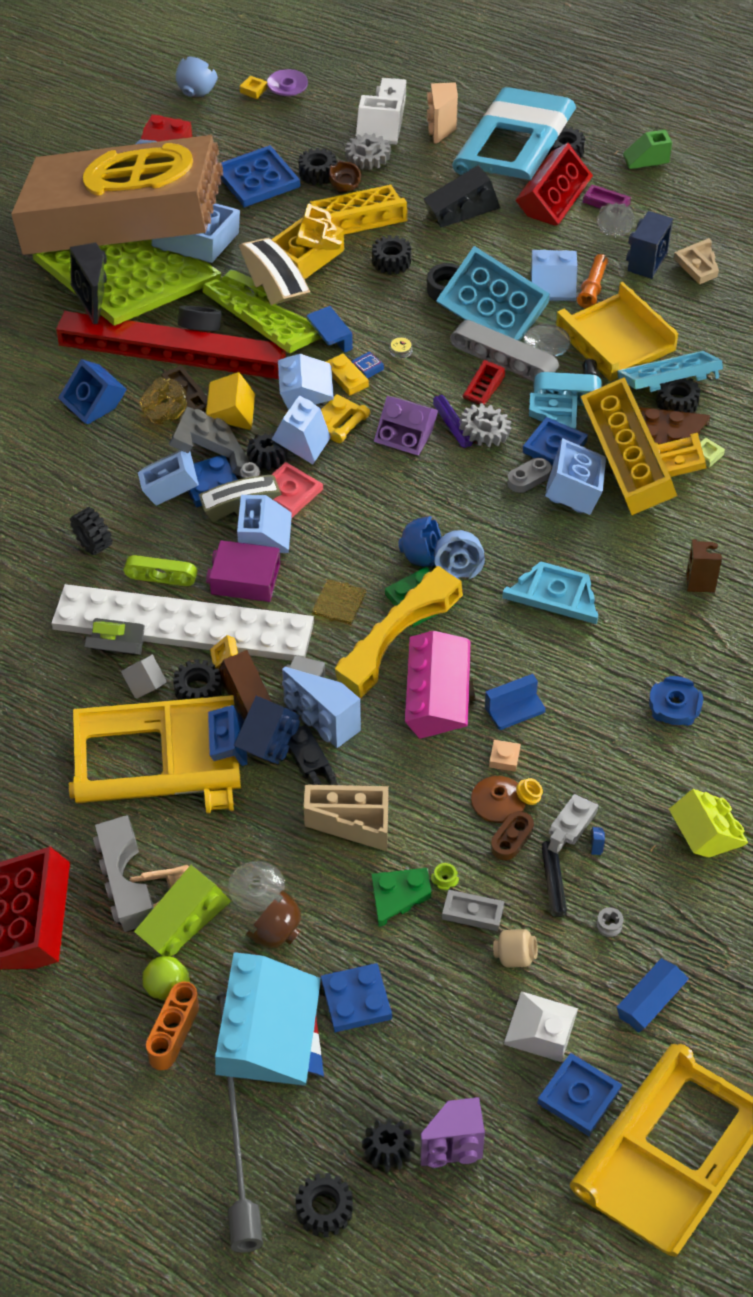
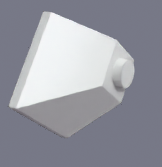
M521 992L504 1045L562 1062L578 1008Z

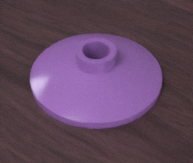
M284 69L271 74L267 84L268 88L275 94L292 96L303 92L307 88L308 79L300 71Z

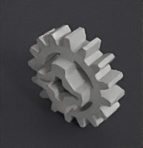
M364 133L363 137L356 135V139L350 138V143H346L345 157L348 158V162H353L356 166L360 165L361 169L366 167L372 170L373 166L380 168V163L385 165L386 160H390L391 146L388 145V140H383V136L377 138L374 133L371 136Z
M473 404L470 409L465 408L464 413H462L459 429L464 430L463 436H470L469 441L477 440L478 445L486 443L490 447L491 443H494L496 446H499L500 441L505 443L507 437H509L511 421L507 420V414H500L501 409L493 410L492 405L486 408L483 404H480L477 408Z

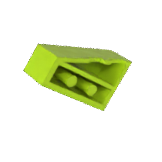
M190 865L134 932L162 956L171 957L223 910L231 900L216 884L194 866Z

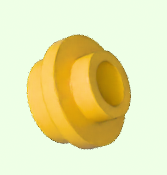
M532 778L524 779L516 786L517 795L522 802L528 805H535L540 801L543 790L536 780Z

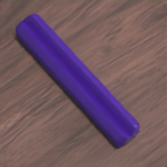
M441 394L438 397L435 396L433 398L434 407L438 410V413L463 448L472 446L473 442L469 441L470 436H463L464 430L459 429L460 418L447 399Z

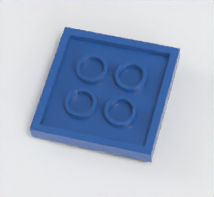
M271 145L222 162L223 176H220V179L243 207L300 187V179Z

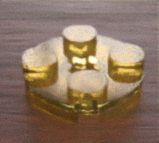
M159 377L144 392L139 400V405L151 422L164 424L162 421L168 419L173 421L184 412L187 406L186 391L178 381ZM167 398L168 401L166 403L162 402L160 404L163 399Z

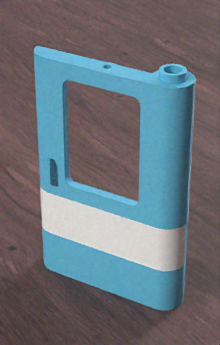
M509 87L501 89L453 161L454 171L462 175L479 165L483 171L491 174L495 173L531 180L576 109L575 103L570 98ZM495 127L532 134L515 161L507 162L477 156Z

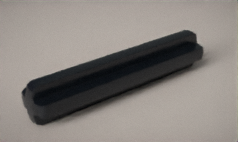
M544 841L542 843V855L551 915L555 918L564 917L567 907L559 854L548 849L550 841Z

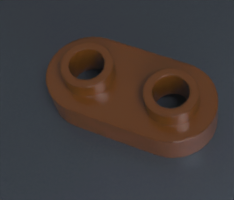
M522 811L511 813L492 837V854L500 860H511L516 857L533 833V818L528 813ZM520 827V828H522V829H524V830L518 831V830L515 829V828ZM501 847H507V848H509V849L504 850V849H501Z

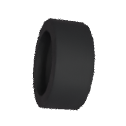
M443 263L430 269L427 273V293L434 301L437 300L445 288L438 285L437 282L451 280L460 267L459 265Z
M180 306L177 325L193 330L218 331L220 330L222 313L217 309L207 307Z

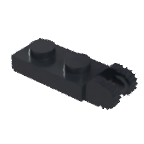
M307 724L300 726L295 735H291L287 745L305 779H308L310 785H321L320 779L317 777V774L320 773L324 774L330 785L336 784L335 773Z

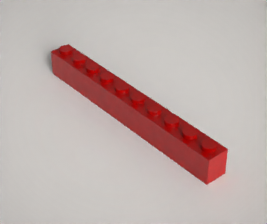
M64 311L56 328L59 346L227 372H239L241 374L279 379L278 360L286 358L285 350L274 342L129 320L114 326L103 316H99L98 324H93L88 314Z

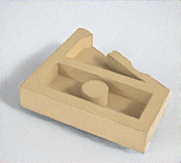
M709 238L674 253V260L699 284L718 277L719 269L715 262V254L712 252V242Z

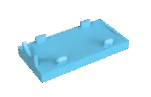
M700 351L617 370L618 380L625 377L628 385L634 389L649 386L650 392L660 390L661 383L695 375L696 381L707 379L706 374L713 372L715 379L719 378L718 370L723 369L721 359L707 352Z

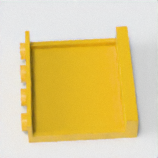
M623 282L620 283L619 294L571 315L565 308L557 312L556 330L586 359H594L597 362V370L610 382L618 378L617 370L648 364L676 350L677 331Z

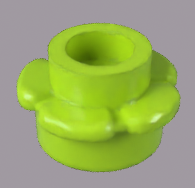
M441 863L436 866L434 873L431 875V881L439 889L448 890L450 887H455L458 884V872L453 865Z

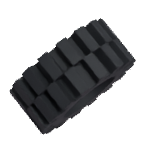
M564 126L547 155L553 150L569 143L577 155L582 158L585 146L584 134L582 132L579 133L577 128L573 130V127L566 129V126Z
M311 148L309 152L305 150L298 159L299 176L303 181L306 180L308 184L312 182V185H316V183L323 185L324 181L326 184L330 183L329 171L331 165H336L335 154H332L330 150L326 152L325 148L322 151L319 148H316L314 151Z
M388 235L387 239L383 236L381 241L377 239L373 243L372 265L373 267L375 266L377 271L381 269V273L384 274L388 271V275H392V272L399 274V270L405 272L406 268L410 267L411 246L405 238L399 239L397 235H395V238H392V235Z
M682 378L661 383L660 390L657 391V407L661 410L695 412L700 398L698 383H693L694 380L692 378L689 380ZM672 395H681L684 398H677Z
M87 507L70 518L73 534H76L77 541L81 542L82 548L85 547V551L87 553L90 552V555H96L112 545V535L107 530L109 529L108 526L104 524V519L100 518L99 513L95 512L93 508Z
M194 659L195 664L187 661L186 667L181 664L178 667L179 671H175L173 683L175 696L178 700L219 697L222 694L220 671L218 668L215 669L213 663L208 666L207 660H203L202 664L199 663V659ZM197 680L208 683L202 688H191L188 686V684Z
M320 1173L314 1174L315 1180L312 1181L308 1177L305 1180V1186L301 1184L298 1188L299 1194H296L298 1221L300 1224L303 1223V1227L307 1232L311 1229L314 1236L318 1237L319 1232H323V1237H329V1232L333 1231L335 1236L339 1234L340 1227L345 1229L348 1226V1220L351 1221L353 1211L351 1190L349 1191V1185L346 1182L341 1183V1177L337 1175L334 1179H331V1173H325V1178H321ZM329 1195L335 1199L337 1206L331 1214L320 1215L313 1210V1201L318 1196Z

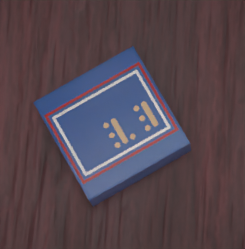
M370 351L351 361L367 379L384 370V364Z

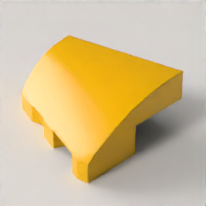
M308 204L302 217L296 244L316 249H339L342 242L335 237L336 228L331 223L329 211Z

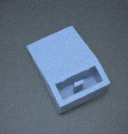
M288 667L282 669L283 701L290 710H295L305 724L313 726L324 741L330 742L338 748L361 731L360 698L343 683Z

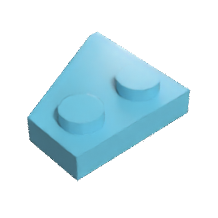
M530 393L529 416L542 422L548 417L576 429L577 395Z

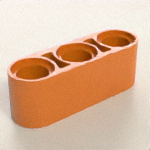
M183 981L173 986L147 1039L146 1048L149 1063L156 1070H166L174 1064L198 1013L197 990L190 982ZM185 998L191 999L190 1001L185 1003L179 1002L180 1000ZM172 1023H177V1024H179L178 1026H176V1027H174V1028H168V1027H167L168 1025H170V1024H172ZM158 1049L167 1050L161 1054L155 1053V1051H157Z

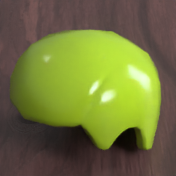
M157 957L149 962L142 973L143 988L151 997L165 1001L174 985L183 981L190 982L188 970L175 957Z

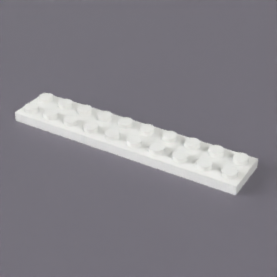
M67 584L64 585L52 620L53 630L92 634L93 620L95 618L140 623L145 625L144 642L210 650L226 635L235 638L238 653L248 650L251 656L293 661L295 655L306 658L314 625V616Z

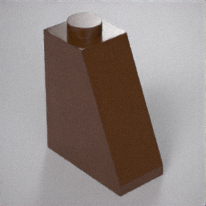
M248 650L222 661L219 668L221 683L229 696H234V704L245 720L256 695L268 701H271Z

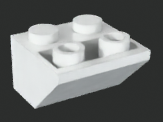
M362 95L358 109L356 135L363 137L364 133L370 136L374 133L377 138L383 136V140H388V144L397 145L402 123L403 98Z

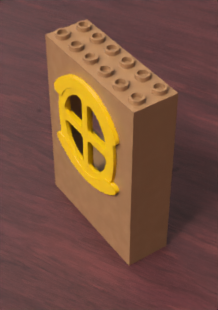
M212 135L36 157L11 213L23 255L67 250L73 246L94 242L100 246L206 233L208 224H211L210 215L213 214V204H216L215 195L218 194V185H221L220 176H223L222 163H218L217 160L219 155L217 142L213 141Z

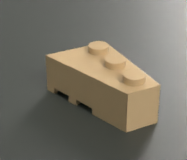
M305 785V827L387 851L388 786Z

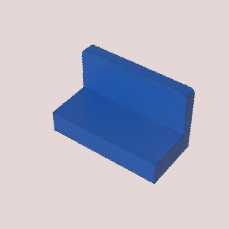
M331 306L307 315V320L327 345L337 343L344 353L353 350L352 332Z
M534 674L486 691L485 709L499 730L545 713L546 708L537 695L538 681Z
M233 705L208 712L210 757L213 761L235 756L241 766L247 765V751L234 746L244 724V719Z

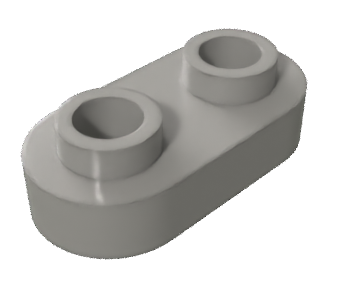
M535 458L509 472L508 487L515 492L528 491L549 479L551 464L543 458Z

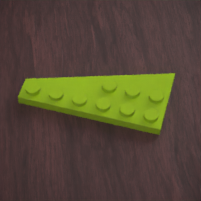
M214 279L204 283L203 293L288 353L294 352L322 338L310 322L302 316L275 304L271 305L270 302L221 280Z

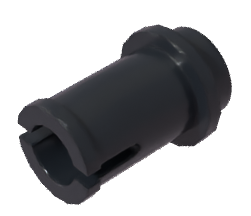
M586 359L584 364L582 363L583 373L596 375L600 378V375L597 373V362L594 359Z

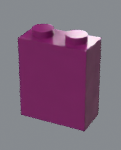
M220 540L218 550L213 551V567L208 569L206 583L210 584L211 594L270 602L280 568V548Z

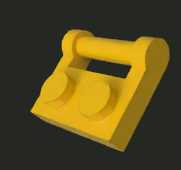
M337 394L333 397V400H330L321 409L331 436L330 439L336 443H342L346 439V435L361 420H366L371 415V412L367 406H359ZM353 415L341 428H338L347 418Z
M698 433L690 434L691 437L659 445L655 443L670 477L707 468Z

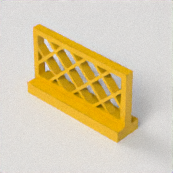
M392 185L310 202V205L318 208L327 207L324 210L329 211L331 223L343 229L344 235L408 221L407 202L404 198L400 199Z

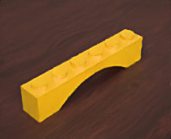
M439 566L432 572L426 573L422 582L415 589L409 590L405 599L398 606L392 607L388 616L381 623L375 624L371 633L364 640L358 641L353 651L347 657L339 660L335 668L337 682L343 683L361 699L378 682L382 657L395 637L408 626L423 618L447 612L463 596L461 581Z

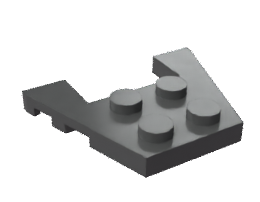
M188 406L186 407L169 441V445L186 453L190 452L193 443L228 457L232 473L241 476L240 470L245 463H249V460L229 425L222 419L212 418L199 409L194 410Z

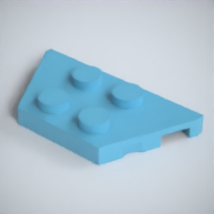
M539 562L530 572L519 577L518 583L511 588L507 586L503 590L502 598L597 624L598 612L595 609V599L588 574Z

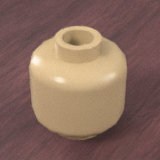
M527 929L504 930L500 933L499 940L494 941V956L499 958L501 964L506 968L530 966L532 960L537 959L538 946L536 937L531 936Z

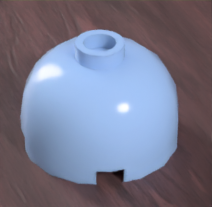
M191 56L187 57L186 60L184 58L181 59L176 71V82L186 96L203 97L213 89L218 77L214 69L211 72L207 68L209 64Z
M454 530L446 533L437 542L434 550V562L436 567H441L457 579H459L458 577H468L471 579L483 568L485 563L484 549L479 539L472 533Z

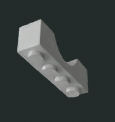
M128 815L95 825L98 836L93 837L97 853L102 852L104 858L99 860L103 876L108 875L109 882L105 883L109 900L114 898L115 906L111 907V912L115 923L121 922L124 932L136 929L154 908L147 885L133 883L123 877L126 864L139 852Z

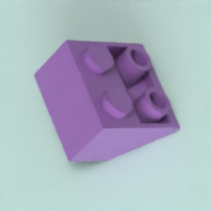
M387 396L374 442L419 455L432 433L438 410L397 397Z
M479 1097L447 1101L421 1133V1166L428 1165L429 1167L437 1168L446 1165V1163L460 1162L462 1164H471L478 1159H482L485 1130Z

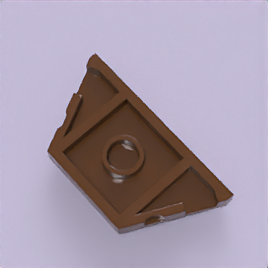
M639 407L650 434L658 445L691 437L690 434L698 433L699 436L702 428L708 426L710 421V415Z

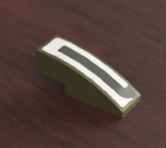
M274 475L243 478L199 494L204 511L212 522L233 512L239 517L241 495H266L271 499L282 495Z

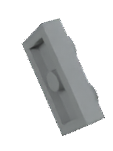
M448 890L442 920L498 931L504 909V901Z

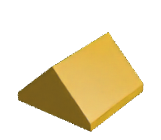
M239 372L210 382L206 415L215 419H222L228 425L251 430L255 393Z

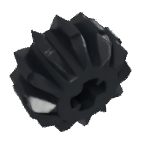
M266 432L263 435L255 434L254 439H249L246 450L247 457L251 463L256 464L259 471L266 468L269 472L271 468L278 469L280 464L285 463L287 449L272 440L275 432L271 435H267Z
M390 1117L387 1118L386 1124H382L376 1119L374 1128L367 1127L365 1130L367 1138L362 1140V1148L366 1150L364 1158L366 1161L373 1160L372 1167L375 1170L384 1165V1171L388 1173L390 1166L394 1165L400 1171L402 1169V1161L410 1162V1152L415 1149V1142L411 1140L412 1131L410 1129L403 1130L404 1123L402 1120L393 1125Z

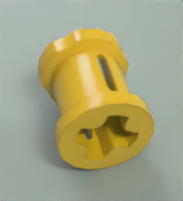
M228 787L227 790L210 791L209 788L204 789L206 814L211 813L212 810L221 809L234 811L232 787Z

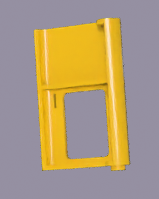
M234 696L73 709L75 776L74 782H69L70 799L75 798L76 803L199 793L204 792V789L207 788L210 791L227 790L228 787H232V790L241 789L239 762L235 756L213 761L209 751L208 712L231 705L234 706ZM159 732L161 734L163 772L160 775L96 781L87 779V739L91 737Z
M671 1044L570 1182L571 1190L580 1199L669 1256H677L753 1144V1096L695 1063L693 1052L687 1046ZM687 1081L698 1084L733 1105L739 1111L698 1170L688 1168L646 1141L650 1131Z

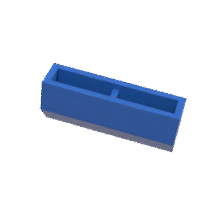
M661 958L617 1006L619 1019L630 1024L639 1033L653 1020L689 978L676 965Z

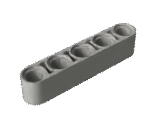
M464 320L450 336V341L456 348L504 367L506 370L531 381H534L538 373H555L559 367L557 359L551 354L471 320Z

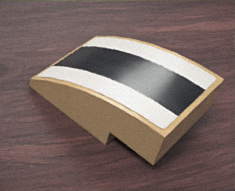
M270 238L239 245L255 287H264L271 305L297 299L310 292L293 260Z

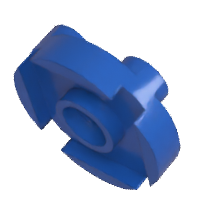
M679 676L666 677L658 685L655 683L650 691L649 706L652 710L653 718L657 721H663L672 725L689 726L694 723L695 718L701 712L703 694L700 690L698 692L694 687V683L687 678ZM674 697L679 698V702L682 703L676 704L671 702V700H673Z

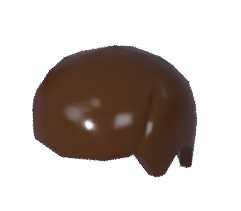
M338 161L336 165L330 166L329 181L337 191L350 192L360 184L361 172L351 162Z

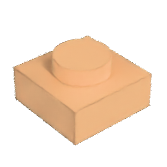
M494 740L489 768L516 772L521 744Z

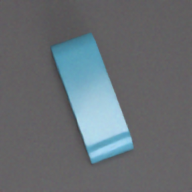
M541 372L534 378V393L577 395V406H584L581 399L582 395L602 387L601 379L596 375Z

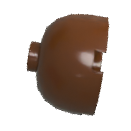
M284 890L279 893L283 899L280 902L274 899L253 924L257 928L255 933L253 934L250 930L246 933V936L261 947L269 949L278 948L284 942L290 945L301 932L297 929L301 921L300 908L295 900Z

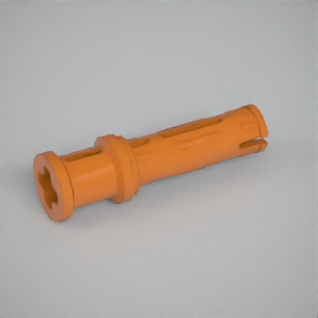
M603 254L595 256L588 279L581 285L582 292L578 294L577 302L583 308H588L597 303L596 296L601 292L600 282L608 264L607 257L603 262L605 256Z

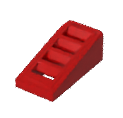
M484 360L464 392L463 398L479 405H485L503 381L505 368ZM486 374L489 375V376H491V377H494V378H493V379L488 378V377H486ZM481 381L488 382L490 385L484 384ZM477 386L486 389V391L477 389ZM475 392L477 394L482 395V398L477 397L472 393Z

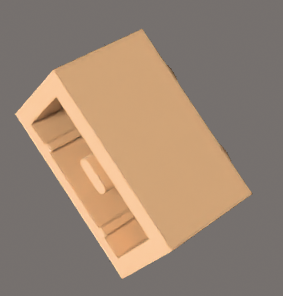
M456 82L432 83L431 92H427V104L429 105L427 110L429 135H433L434 143H439L457 129L458 94Z

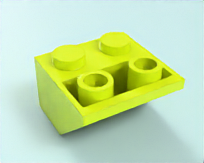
M692 789L669 808L687 843L695 854L709 858L745 846L748 843L743 834V826L734 819L730 812L732 810L730 804L722 797L718 798L707 792L704 793Z

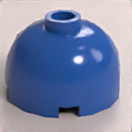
M431 516L417 518L407 524L403 530L402 538H399L398 542L399 550L401 553H404L407 560L411 564L420 567L436 566L434 550L437 542L441 539V533L436 520H431Z

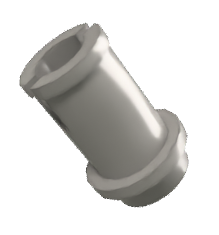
M251 462L245 463L240 470L242 478L259 476L260 473L256 464Z

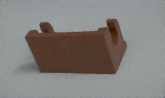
M692 539L686 570L687 592L716 591L722 554L708 553L706 550L717 549V543Z

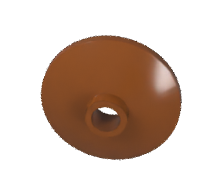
M491 776L481 780L474 787L471 795L474 811L484 820L493 823H504L511 813L523 812L526 803L522 802L517 795L516 786L518 783L504 776Z

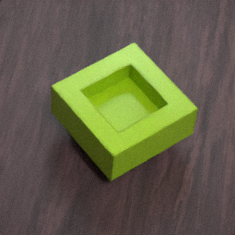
M104 621L93 622L92 632L100 633V638L116 640V635H124L125 624Z

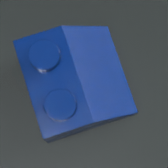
M81 359L58 398L85 424H89L114 410L127 389L100 364Z

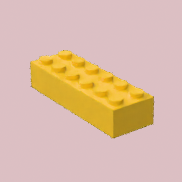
M625 377L582 395L581 399L631 515L677 497L672 479Z

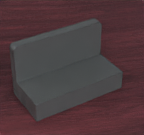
M100 618L93 620V622L104 621L125 624L124 635H116V640L100 638V633L92 632L91 637H86V648L141 655L145 630L144 624Z

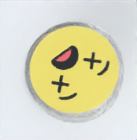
M406 337L392 339L390 342V354L400 359L409 357L412 354L411 340Z

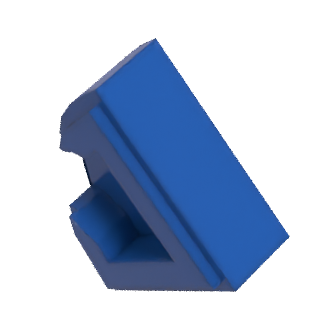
M592 827L591 855H601L604 848L605 833L602 827Z

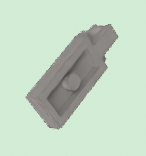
M574 794L550 827L548 834L552 836L550 837L551 841L548 849L558 854L566 842L575 845L596 815L599 805Z

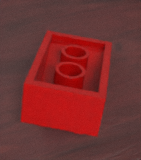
M152 114L144 127L140 140L159 142L192 137L191 122Z

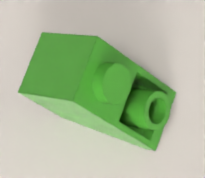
M666 129L645 132L623 152V157L629 169L669 163L672 141Z

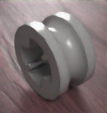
M615 908L602 909L597 920L598 931L606 937L617 936L623 927L622 913ZM615 920V924L611 923L609 926L605 924V921Z

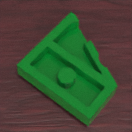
M428 868L371 874L378 927L387 924V920L400 913L403 915L411 910L414 905L421 904L431 898L432 891Z

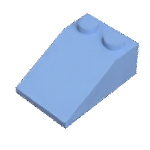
M562 438L548 479L545 497H548L555 503L565 504L576 512H584L590 515L603 491L606 456Z

